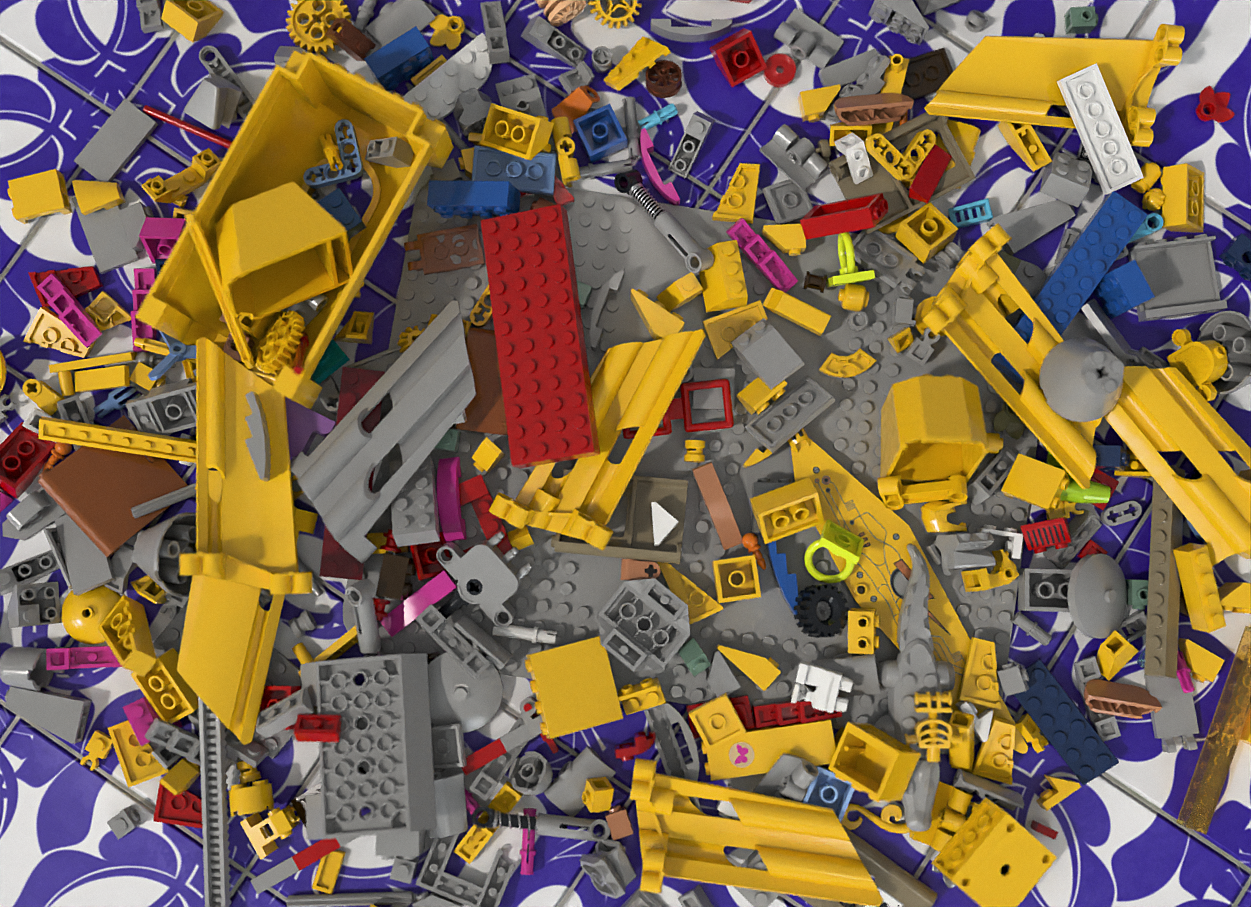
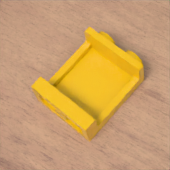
M57 169L8 180L9 188L7 192L13 202L12 214L21 223L27 224L29 223L28 219L61 212L64 215L72 213L64 174Z
M1018 453L1001 491L1006 497L1011 499L1015 497L1043 508L1052 514L1053 510L1059 507L1061 502L1060 495L1063 490L1066 491L1070 479L1065 470Z

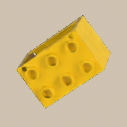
M847 722L828 769L835 773L834 776L836 778L852 783L851 787L858 791H865L869 794L868 797L876 802H881V800L887 802L901 801L921 753L911 747H907L906 744L871 724Z

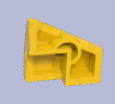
M102 291L85 308L100 331L131 320V315L105 291Z

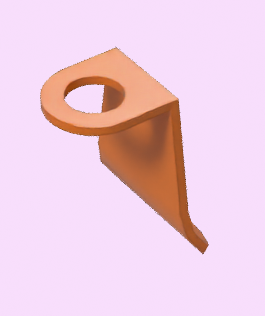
M580 86L551 110L553 117H568L570 130L573 134L575 132L573 120L586 115L592 104L599 102L600 97L591 87ZM587 90L590 91L591 93H593V95L595 96V98L592 97V96H590V95L588 94Z

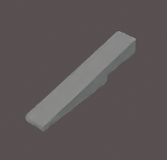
M664 704L645 709L644 713L651 731L656 733L655 744L666 774L691 780ZM689 796L692 804L702 812L698 798Z

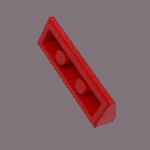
M936 144L927 154L909 189V198L929 203L951 161L952 156Z

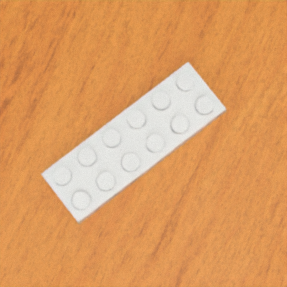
M1097 63L1057 81L1103 194H1110L1144 178Z

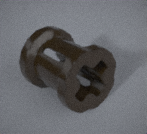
M807 271L803 289L811 288L824 293L827 275L819 276Z

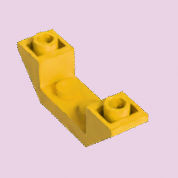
M207 148L193 156L191 166L165 181L158 175L143 183L141 187L155 202L171 204L203 186L217 171L222 162L210 148Z

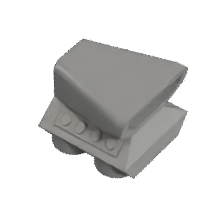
M209 73L208 78L203 79L186 104L184 112L213 130L219 129L221 125L229 129L230 124H233L237 119L236 107L243 101L242 89L219 75Z
M471 88L459 94L453 112L455 119L459 122L463 135L467 139L469 132L483 133L492 103L489 96L476 88Z
M991 532L937 535L934 544L941 551L942 567L944 569L996 565L994 556L985 550L995 541Z
M609 839L597 842L595 845L596 853L582 854L579 860L581 867L590 876L592 884L601 894L618 898L625 894L626 886L636 877V873L620 842Z

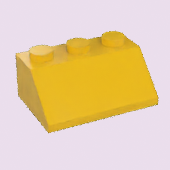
M491 103L479 144L531 161L548 144L554 123Z
M1188 163L1163 167L1161 184L1165 198L1163 200L1164 204H1162L1161 217L1164 221L1162 227L1174 232L1202 233L1204 231V172Z
M737 240L719 242L708 247L707 249L712 252L714 257L713 266L699 272L706 312L747 306L748 294Z
M809 477L750 498L753 514L765 544L824 523L819 495Z

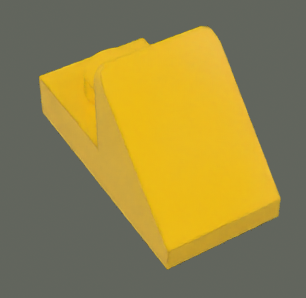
M1044 774L1053 789L1043 791L1040 794V798L1036 801L1042 809L1048 811L1078 790L1081 785L1073 780Z

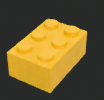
M174 647L157 656L153 668L144 677L134 672L130 674L160 719L171 724L199 708L198 695L177 672L179 654Z

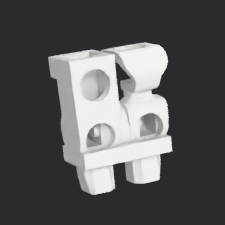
M801 661L791 703L805 699V701L812 702L813 708L830 713H833L834 710L846 712L849 700L838 697L839 689L851 692L854 680L843 676L842 672ZM805 684L816 686V690L812 691Z

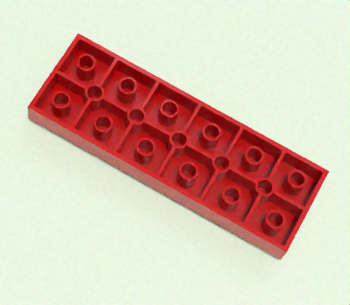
M561 204L481 220L512 466L520 469L600 455L567 210Z

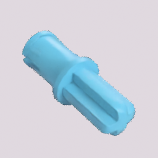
M671 103L658 111L654 110L651 115L638 120V123L642 126L641 129L645 128L647 131L658 124L662 125V122L677 115V108Z

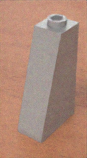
M1055 200L996 216L987 223V226L991 229L997 223L1000 224L1012 238L1002 246L1004 252L1014 255L1072 219L1075 213L1071 204Z
M10 686L5 695V701H7L5 708L69 743L82 742L92 700L41 689L40 691Z

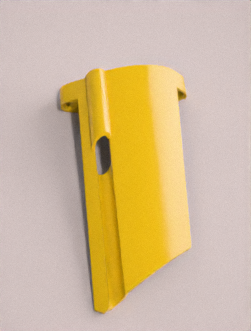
M1161 24L1153 40L985 36L937 90L936 96L924 109L929 115L1076 129L1072 117L1047 116L1052 105L1067 106L1057 81L1097 63L1130 145L1149 147L1154 136L1153 130L1150 128L1156 118L1155 109L1147 107L1149 97L1160 69L1170 65L1177 66L1180 63L1182 49L1179 47V44L1184 39L1185 29L1179 25Z
M202 337L196 340V553H180V575H204L269 589L270 594L313 593L312 571L299 572L285 396L273 390V386L238 363L216 344ZM252 391L259 396L269 433L271 455L270 480L266 482L260 479L245 442L246 439L252 437L245 417L253 414L245 394ZM209 468L217 469L222 477V499L220 502H215L208 494Z

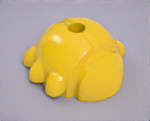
M1152 188L1149 192H1146L1142 199V208L1150 211L1160 210L1165 198L1163 191L1159 188Z

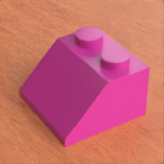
M146 217L139 237L153 264H156V258L168 259L186 227V219Z
M143 697L122 707L140 746L152 742L146 739L145 734L155 718L160 719L147 698ZM180 719L172 723L180 728L183 727Z

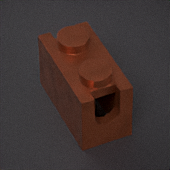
M336 18L325 34L356 61L365 62L364 58L367 57L365 54L376 46L345 18ZM339 27H341L342 29H341L340 32L338 33V32H337V29H338Z

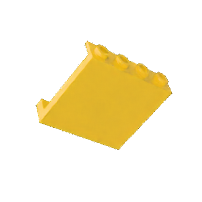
M600 636L526 655L525 667L527 672H531L532 680L530 681L532 693H536L537 701L535 702L537 714H541L542 722L540 723L542 735H546V738L552 739L623 719L607 651L601 645Z

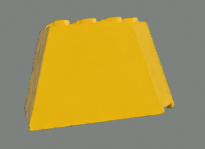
M294 181L231 205L215 225L223 291L232 317L238 318L239 315L250 316L251 320L261 319L348 283L353 274L345 228Z
M930 374L916 376L892 384L881 409L880 477L900 475L902 486L946 481L953 475H963L968 482L988 452L978 386L962 377H954L953 375L938 377Z

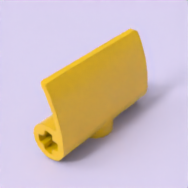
M557 117L550 121L554 123L552 134L562 181L565 186L570 188L572 187V181L581 178L577 159L573 158L575 143L571 139L572 134L568 117Z
M947 119V126L970 166L981 131L975 126ZM938 134L935 144L949 154ZM953 159L949 162L945 172L955 166Z
M939 781L932 808L931 827L927 831H914L912 839L930 845L933 849L941 852L965 823V814L973 795Z

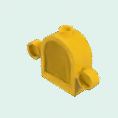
M1175 330L1172 334V341L1175 345L1181 346V348L1167 356L1170 366L1176 367L1207 402L1213 401L1217 396V390L1212 383L1224 375L1228 365L1225 347L1213 340L1193 342L1189 330Z

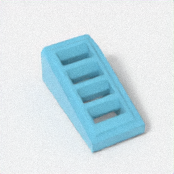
M988 198L948 209L950 221L957 228L986 223L993 218ZM984 207L986 214L984 216H981L980 208ZM972 209H976L977 218H973ZM963 211H968L969 220L965 221ZM957 212H959L961 222L958 223L955 215Z

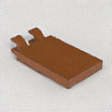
M477 224L418 234V241L404 243L405 251L420 250L421 255L420 261L407 263L408 270H423L425 276L433 273L438 274L470 268V266L485 265ZM444 235V241L440 243L436 236ZM455 235H462L464 237V239H458L454 243L452 242V239ZM474 239H476L478 250L472 245ZM458 242H464L460 247L455 246ZM453 254L460 256L461 263L454 264L450 256ZM474 257L480 259V260L470 261V260H471L472 258H474Z

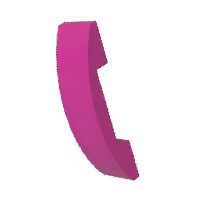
M643 128L641 129L640 150L645 172L658 193L672 205L679 206L680 198L672 182L664 185L649 153L653 152L654 145L646 129Z
M460 457L439 459L437 503L440 523L446 542L467 540L465 519L461 518L458 478H461Z
M109 646L46 649V670L122 667Z

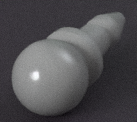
M140 352L135 357L136 364L141 362L152 369L163 360L156 359V355H150L148 352ZM174 363L170 368L176 367V364Z

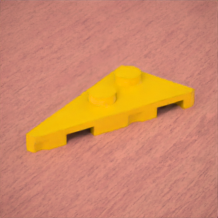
M657 562L670 591L688 605L689 625L723 610L719 603L669 563Z

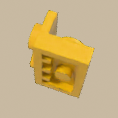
M646 678L638 684H627L618 690V699L622 702L626 715L666 703V698L658 678Z

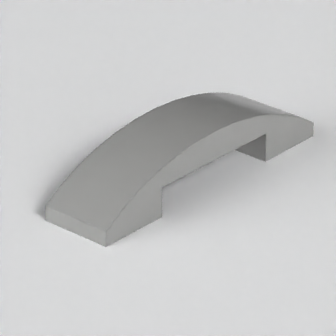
M651 19L652 32L664 38L680 42L712 40L730 32L732 19H712L711 27H671V19Z
M622 270L617 272L605 284L594 304L590 319V341L593 351H597L603 334V329L597 327L609 292L614 294L619 292L624 278V271Z
M432 604L416 618L417 622L443 650L474 679L491 665L477 649H474L446 621V618Z
M1095 656L1074 662L1079 691L1093 728L1104 742L1121 736L1114 715L1093 712L1084 700V688L1087 682L1092 679L1100 680L1099 677H1101Z
M666 701L664 707L671 724L680 723L692 756V760L685 762L691 780L698 781L699 757L694 737L683 716L673 705Z
M518 718L510 731L523 725L524 721ZM528 741L487 763L469 789L486 801Z

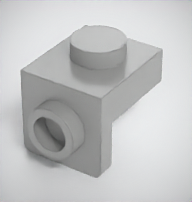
M581 61L577 68L561 74L558 80L570 95L580 86H589L594 75L585 61Z

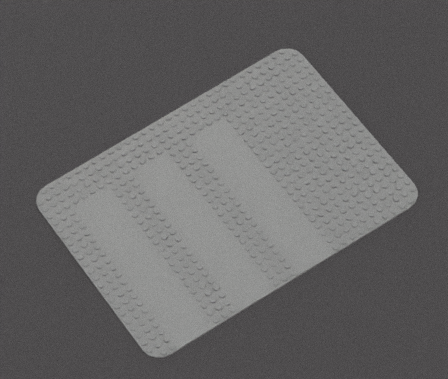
M460 171L463 181H472V179L466 176L465 172ZM429 181L420 189L416 198L408 242L418 241V234L477 224L485 265L470 266V268L438 274L433 273L425 276L423 270H408V262L421 260L420 250L406 251L389 349L398 346L399 335L401 332H405L407 327L413 329L417 325L420 331L423 328L426 329L431 314L439 315L451 301H459L462 320L471 321L470 313L489 284L481 220L485 219L480 218V216L465 219L454 215L453 218H442L440 214L434 212L427 205ZM566 188L574 198V202L563 207L567 210L576 280L592 286V293L585 309L580 308L589 376L591 377L608 348L630 342L645 343L655 341L652 339L631 301V289L644 291L648 294V299L655 302L656 300L658 301L657 295L678 279L689 274L690 271L686 267L685 259L654 226L655 221L646 214V211L633 198ZM532 194L520 198L519 212L530 210L533 201H538L540 197L555 205L556 203L553 195ZM659 203V206H662L664 211H669L702 249H707L719 242L732 241L726 231L736 222L713 221L712 216L715 211ZM754 218L753 224L747 223L755 234H759L768 247L777 253L798 280L786 293L831 315L824 332L819 336L771 312L763 306L768 318L767 321L778 331L805 364L785 379L788 384L784 389L787 392L808 375L834 396L835 402L808 423L804 429L813 442L883 502L878 490V478L880 477L881 409L892 384L924 374L938 377L953 375L954 377H962L978 386L986 432L999 433L1000 437L1003 438V447L1007 446L1016 456L1019 453L1035 459L1038 438L1026 425L1024 426L1022 436L1018 440L1010 437L1006 430L995 432L993 426L994 417L1002 411V404L1005 401L946 334L940 337L937 342L931 344L935 350L923 366L905 355L909 347L897 353L887 339L905 328L891 326L893 302L900 298V296H911L912 300H914L913 306L917 307L924 299L937 296L954 273L958 261L954 263V267L946 271L938 264L935 256L924 264L917 259L916 263L926 268L927 271L921 280L916 282L917 284L909 295H905L898 285L894 289L876 275L872 280L853 283L865 286L869 292L868 305L862 309L869 317V324L864 330L857 332L850 329L847 322L849 315L853 311L843 309L841 301H838L839 290L844 289L845 285L827 287L825 285L824 293L811 288L803 289L807 271L819 276L825 274L827 279L840 275L838 234L807 239L806 249L801 255L789 256V253H782L762 235L763 225H777L775 221ZM849 233L852 242L859 235L855 233ZM444 235L436 236L440 243L444 241ZM455 235L452 239V242L454 243L458 239H464V237L462 235ZM474 239L472 245L478 250L476 239ZM893 240L894 242L902 246L904 249L909 251L911 254H913L899 240ZM458 242L455 246L460 247L464 242ZM739 248L748 294L747 305L761 300L763 305L771 287L776 288ZM456 254L450 256L454 264L461 263L460 256ZM474 257V258H472L470 261H475V260H480V259ZM1023 260L1015 273L1016 278L1026 287L1032 298L1047 279L1046 274L1038 266ZM855 261V266H858L859 272L869 271ZM622 270L624 271V278L618 294L609 292L597 327L603 329V334L597 351H593L590 341V319L594 304L605 284L617 272ZM699 272L694 273L695 277L701 285ZM908 272L905 276L909 279H912L910 273ZM702 293L670 313L675 312L683 317L682 321L685 322L682 332L703 329L706 336L691 363L693 368H735L734 426L726 429L688 433L684 429L683 419L671 420L672 433L652 437L633 475L688 480L680 564H669L717 602L712 561L751 556L753 553H748V549L742 543L726 550L723 549L692 469L712 462L741 537L746 533H752V506L750 498H752V483L757 482L758 478H768L770 482H778V479H791V483H794L795 479L791 447L788 441L758 464L748 468L742 466L756 448L762 453L767 449L745 428L758 414L755 412L751 415L736 397L741 390L758 376L739 359L734 348L716 360L702 322L737 308L706 312ZM490 295L485 298V304L491 306ZM482 305L479 307L483 309L481 314L474 316L477 323L479 320L484 321L483 313L485 310L487 313L490 312V310L485 309ZM1019 308L1012 314L1005 317L1006 321L1013 326L1023 311ZM493 316L486 326L480 328L494 330ZM914 326L910 328L914 340L916 337L923 339L924 335L917 331ZM861 348L877 360L865 372L848 378L832 377L819 371L831 353L838 356H849ZM997 369L1004 376V378L1011 384V386L1019 393V395H1021L1024 384L1020 385L1019 383L1011 379L1009 376L1004 374L1002 371ZM680 386L673 399L681 398ZM693 390L689 391L692 424L725 420L724 410L693 409ZM390 394L382 399L380 422L393 409ZM772 399L769 401L770 405L774 403ZM1009 407V412L1014 413V411ZM662 418V420H661V422H660L658 428H659V427H663V418ZM452 424V426L449 428L459 430L456 429V424ZM632 427V428H630V430H638V429H639V427ZM459 430L461 435L458 453L434 448L428 455L431 456L435 466L436 488L439 459L460 457L461 478H458L459 484L481 474L493 501L498 492L516 499L535 466L519 469L512 466L507 435ZM621 431L607 458L608 461L613 464L621 463L633 439H625ZM486 437L505 454L489 473L486 470L483 472L478 470L473 465L475 460L471 458ZM685 440L705 441V448L703 449L705 462L684 461V455L687 452ZM398 443L383 458L372 493H377L390 479L389 461L402 460ZM986 453L967 484L996 454ZM578 459L556 462L551 471L554 478H562L564 469L572 470ZM1006 478L990 497L977 506L967 498V504L955 507L956 513L947 515V521L951 524L959 525L961 522L966 523L967 532L928 533L921 519L920 507L927 502L905 504L901 509L892 510L910 526L970 640L972 637L995 643L998 692L1002 699L1004 690L998 671L1003 670L1002 665L1008 664L1013 627L1011 621L1014 619L1018 577L1007 585L984 591L966 592L961 575L962 571L987 568V572L990 573L994 566L951 569L953 574L946 576L942 570V564H935L926 547L936 540L937 535L976 533L977 528H983V525L996 526V530L1004 531V528L1017 529V533L1023 534L1021 526L1027 523L1029 503L1015 497L1011 499L1002 493L1001 489ZM621 496L606 525L614 531L612 537H623L625 533L628 499L625 496ZM391 503L368 533L388 532V529L392 530ZM469 503L462 506L461 518L465 519L467 540L448 542L456 543L463 551L487 539L472 504ZM438 517V518H439V532H443V531H442V527H441V523H440V517ZM501 518L507 533L517 529V527ZM527 525L534 544L519 550L510 562L518 570L528 563H531L533 568L522 578L521 585L515 593L507 599L516 612L515 618L510 625L534 628L535 626L542 630L557 631L555 645L543 642L535 644L532 641L493 636L494 622L480 608V604L470 603L467 606L463 604L446 621L454 628V624L462 616L467 615L513 655L501 670L497 668L499 674L532 679L531 672H527L525 667L526 655L600 636L598 613L624 581L631 580H620L621 561L624 558L555 552V548L551 547L552 535H556V532ZM815 526L776 540L777 554L786 553L788 574L796 573L798 593L801 590H805L807 586L830 584L831 586H836L838 588L837 591H842L844 594L842 599L846 598L848 602L845 603V607H849V609L861 608L855 602L844 580L838 583H824L812 577L807 571L804 562L805 552L811 543L820 539V534ZM754 533L758 537V544L761 545V548L758 550H760L766 563V569L763 570L756 560L761 597L719 603L723 610L691 624L690 636L684 642L686 643L694 637L710 663L714 651L718 650L716 646L719 644L763 656L767 660L771 657L780 665L777 669L781 673L763 691L721 653L741 686L730 693L728 697L748 695L751 710L752 706L790 701L801 661L811 663L812 660L832 659L835 655L848 653V621L843 622L846 626L844 629H840L841 633L828 638L809 637L808 634H804L801 631L803 628H798L797 623L799 620L794 619V615L784 600L775 580L768 557L767 546L761 533ZM992 535L995 541L985 550L990 554L994 550L1003 549L1004 551L1005 543L1009 541V538ZM1023 536V541H1022V549H1021V557H1020V559H1010V560H1012V561L1015 563V565H1016V567H1017V569H1016L1017 572H1018V569L1021 568V560H1022L1023 545H1024V536ZM410 545L409 552L394 553V555L413 558ZM821 547L815 551L813 564L819 572L826 575L840 573L827 548ZM371 554L364 562L363 579H369L374 584L376 590L384 554ZM650 565V568L646 569L645 572L649 574V577H653L657 570L653 568V565ZM661 571L660 576L656 580L669 589ZM417 572L415 576L412 575L410 583L413 584L412 594L433 578L419 580ZM448 573L452 581L457 586L459 579H454L452 575ZM347 579L346 589L360 580ZM476 582V583H474L473 585H474L475 587H477V586H479L480 584H479L478 582ZM863 586L857 588L858 593L864 591ZM456 589L442 598L434 607L437 610L440 609L456 595L454 593ZM344 596L343 623L348 632L355 626L352 605ZM384 597L383 599L391 600V603L385 606V612L388 614L405 600ZM821 607L819 608V610H818V612H817V613H819L818 615H820V611H822ZM500 612V616L503 619H509V615L506 612ZM646 618L640 619L638 622L639 629L647 630L650 627V621ZM377 620L381 641V649L379 650L381 655L428 654L438 651L441 654L445 652L417 620L392 638L380 623V620ZM876 627V636H880L879 649L876 648L874 653L876 654L877 663L885 660L896 661L900 650L880 628ZM469 639L467 642L473 647V641ZM606 649L617 693L624 685H635L646 678H658L666 701L691 705L714 699L706 688L709 686L707 678L710 667L693 676L678 651L662 669L633 672ZM480 652L486 657L488 656L486 652ZM850 653V654H852V656L867 655V654ZM805 684L807 688L815 691V686ZM881 691L879 694L841 697L849 700L847 710L842 712V717L831 719L832 728H845L847 722L866 723L874 726L882 716L888 714L887 692ZM942 703V707H950L947 703ZM942 712V715L950 719L952 713ZM974 733V745L982 741Z

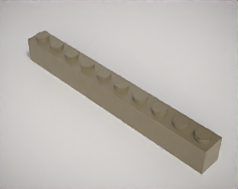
M1169 465L1178 476L1185 478L1184 469L1175 465ZM1154 478L1144 675L1176 679L1181 581L1173 549L1182 546L1183 513Z

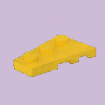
M643 36L623 56L615 68L609 72L604 82L607 86L620 91L639 77L641 70L647 66L651 68L656 64L655 60L661 55L666 57L671 52L668 47Z
M761 300L702 322L716 360L733 348L731 342L761 319L764 318L767 321L768 318Z
M45 306L40 307L23 342L35 343L41 347L57 349L63 353L82 358L88 357L95 342L86 348L58 318L59 315Z
M975 637L971 638L958 699L1001 710L994 642Z
M993 716L988 740L981 744L973 763L972 774L1012 785L1013 749L1015 743L1014 722Z
M129 720L108 728L128 788L170 771L169 768L166 770L151 754L154 749L149 743L140 746Z

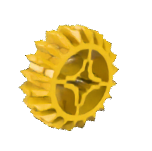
M600 0L588 2V5L595 6L594 9L590 10V13H598L594 18L596 21L602 17L601 25L604 26L608 21V28H612L615 22L616 29L621 27V23L624 27L628 26L627 19L630 22H634L632 14L639 15L635 7H642V4L637 3V0H630V5L625 0H619L620 4L614 5L611 3L613 1L606 0L607 7L605 9L606 12H604L601 8ZM616 8L627 11L619 18L610 17Z

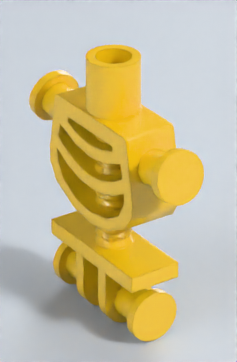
M928 691L925 694L915 692V705L925 703V706H914V711L929 712V718L916 723L914 735L904 734L906 746L909 747L910 744L917 743L919 748H927L928 762H940V748H950V743L957 744V747H961L962 734L958 736L952 735L951 726L937 718V712L952 713L951 707H941V703L952 704L951 692H947V694L935 692V696H931ZM931 701H935V707L931 706ZM929 723L928 728L921 729L922 726ZM937 724H943L946 728V731L938 728ZM937 733L945 735V739L937 736Z

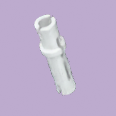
M494 623L493 636L532 641L535 644L543 642L555 645L557 631L542 630L535 626L534 628L509 625L501 628Z

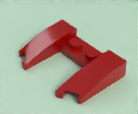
M480 474L460 483V506L472 504L486 539L489 540L495 534L502 531L505 536L496 546L503 554L513 549L501 518L489 512L493 499L483 476ZM472 547L463 550V552L466 553V552L469 551Z

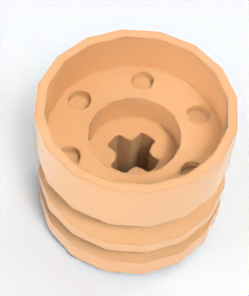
M535 0L538 6L544 9L543 14L548 18V22L552 26H560L575 18L586 6L585 0Z

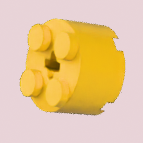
M267 779L252 782L253 786L247 787V783L231 785V790H228L231 816L237 815V811L238 815L262 812L267 810V806L269 810L275 809L272 783L268 784Z

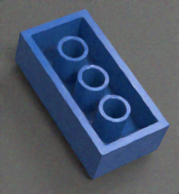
M429 180L427 205L434 212L440 214L442 218H453L454 215L465 219H471L473 216L490 219L492 216L518 213L521 192L509 181Z

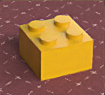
M929 202L900 223L895 237L924 264L943 250L950 242H953L958 228Z
M755 555L712 561L718 603L761 597Z

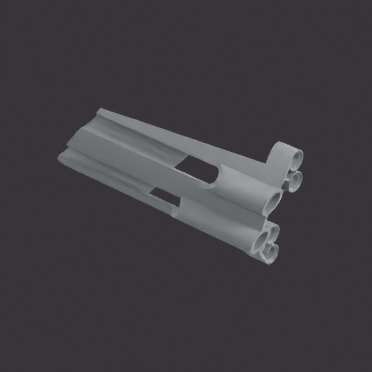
M451 301L308 457L301 451L290 463L291 471L297 476L301 489L321 515L324 524L333 535V538L362 564L377 549L366 538L367 532L476 395L459 301ZM390 392L393 409L371 433L365 432L361 422ZM398 443L403 465L377 493H371L368 488L371 472Z

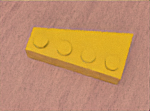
M123 595L98 627V630L121 666L144 677L153 668L157 660L143 604Z

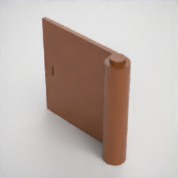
M469 327L466 347L473 372L476 395L465 408L467 421L456 424V429L508 436L495 330Z
M124 415L108 426L138 431ZM88 446L80 447L51 470L47 468L38 475L40 478L38 483L107 558L116 553L127 540L170 506L138 518H134L131 508L188 486L164 458Z

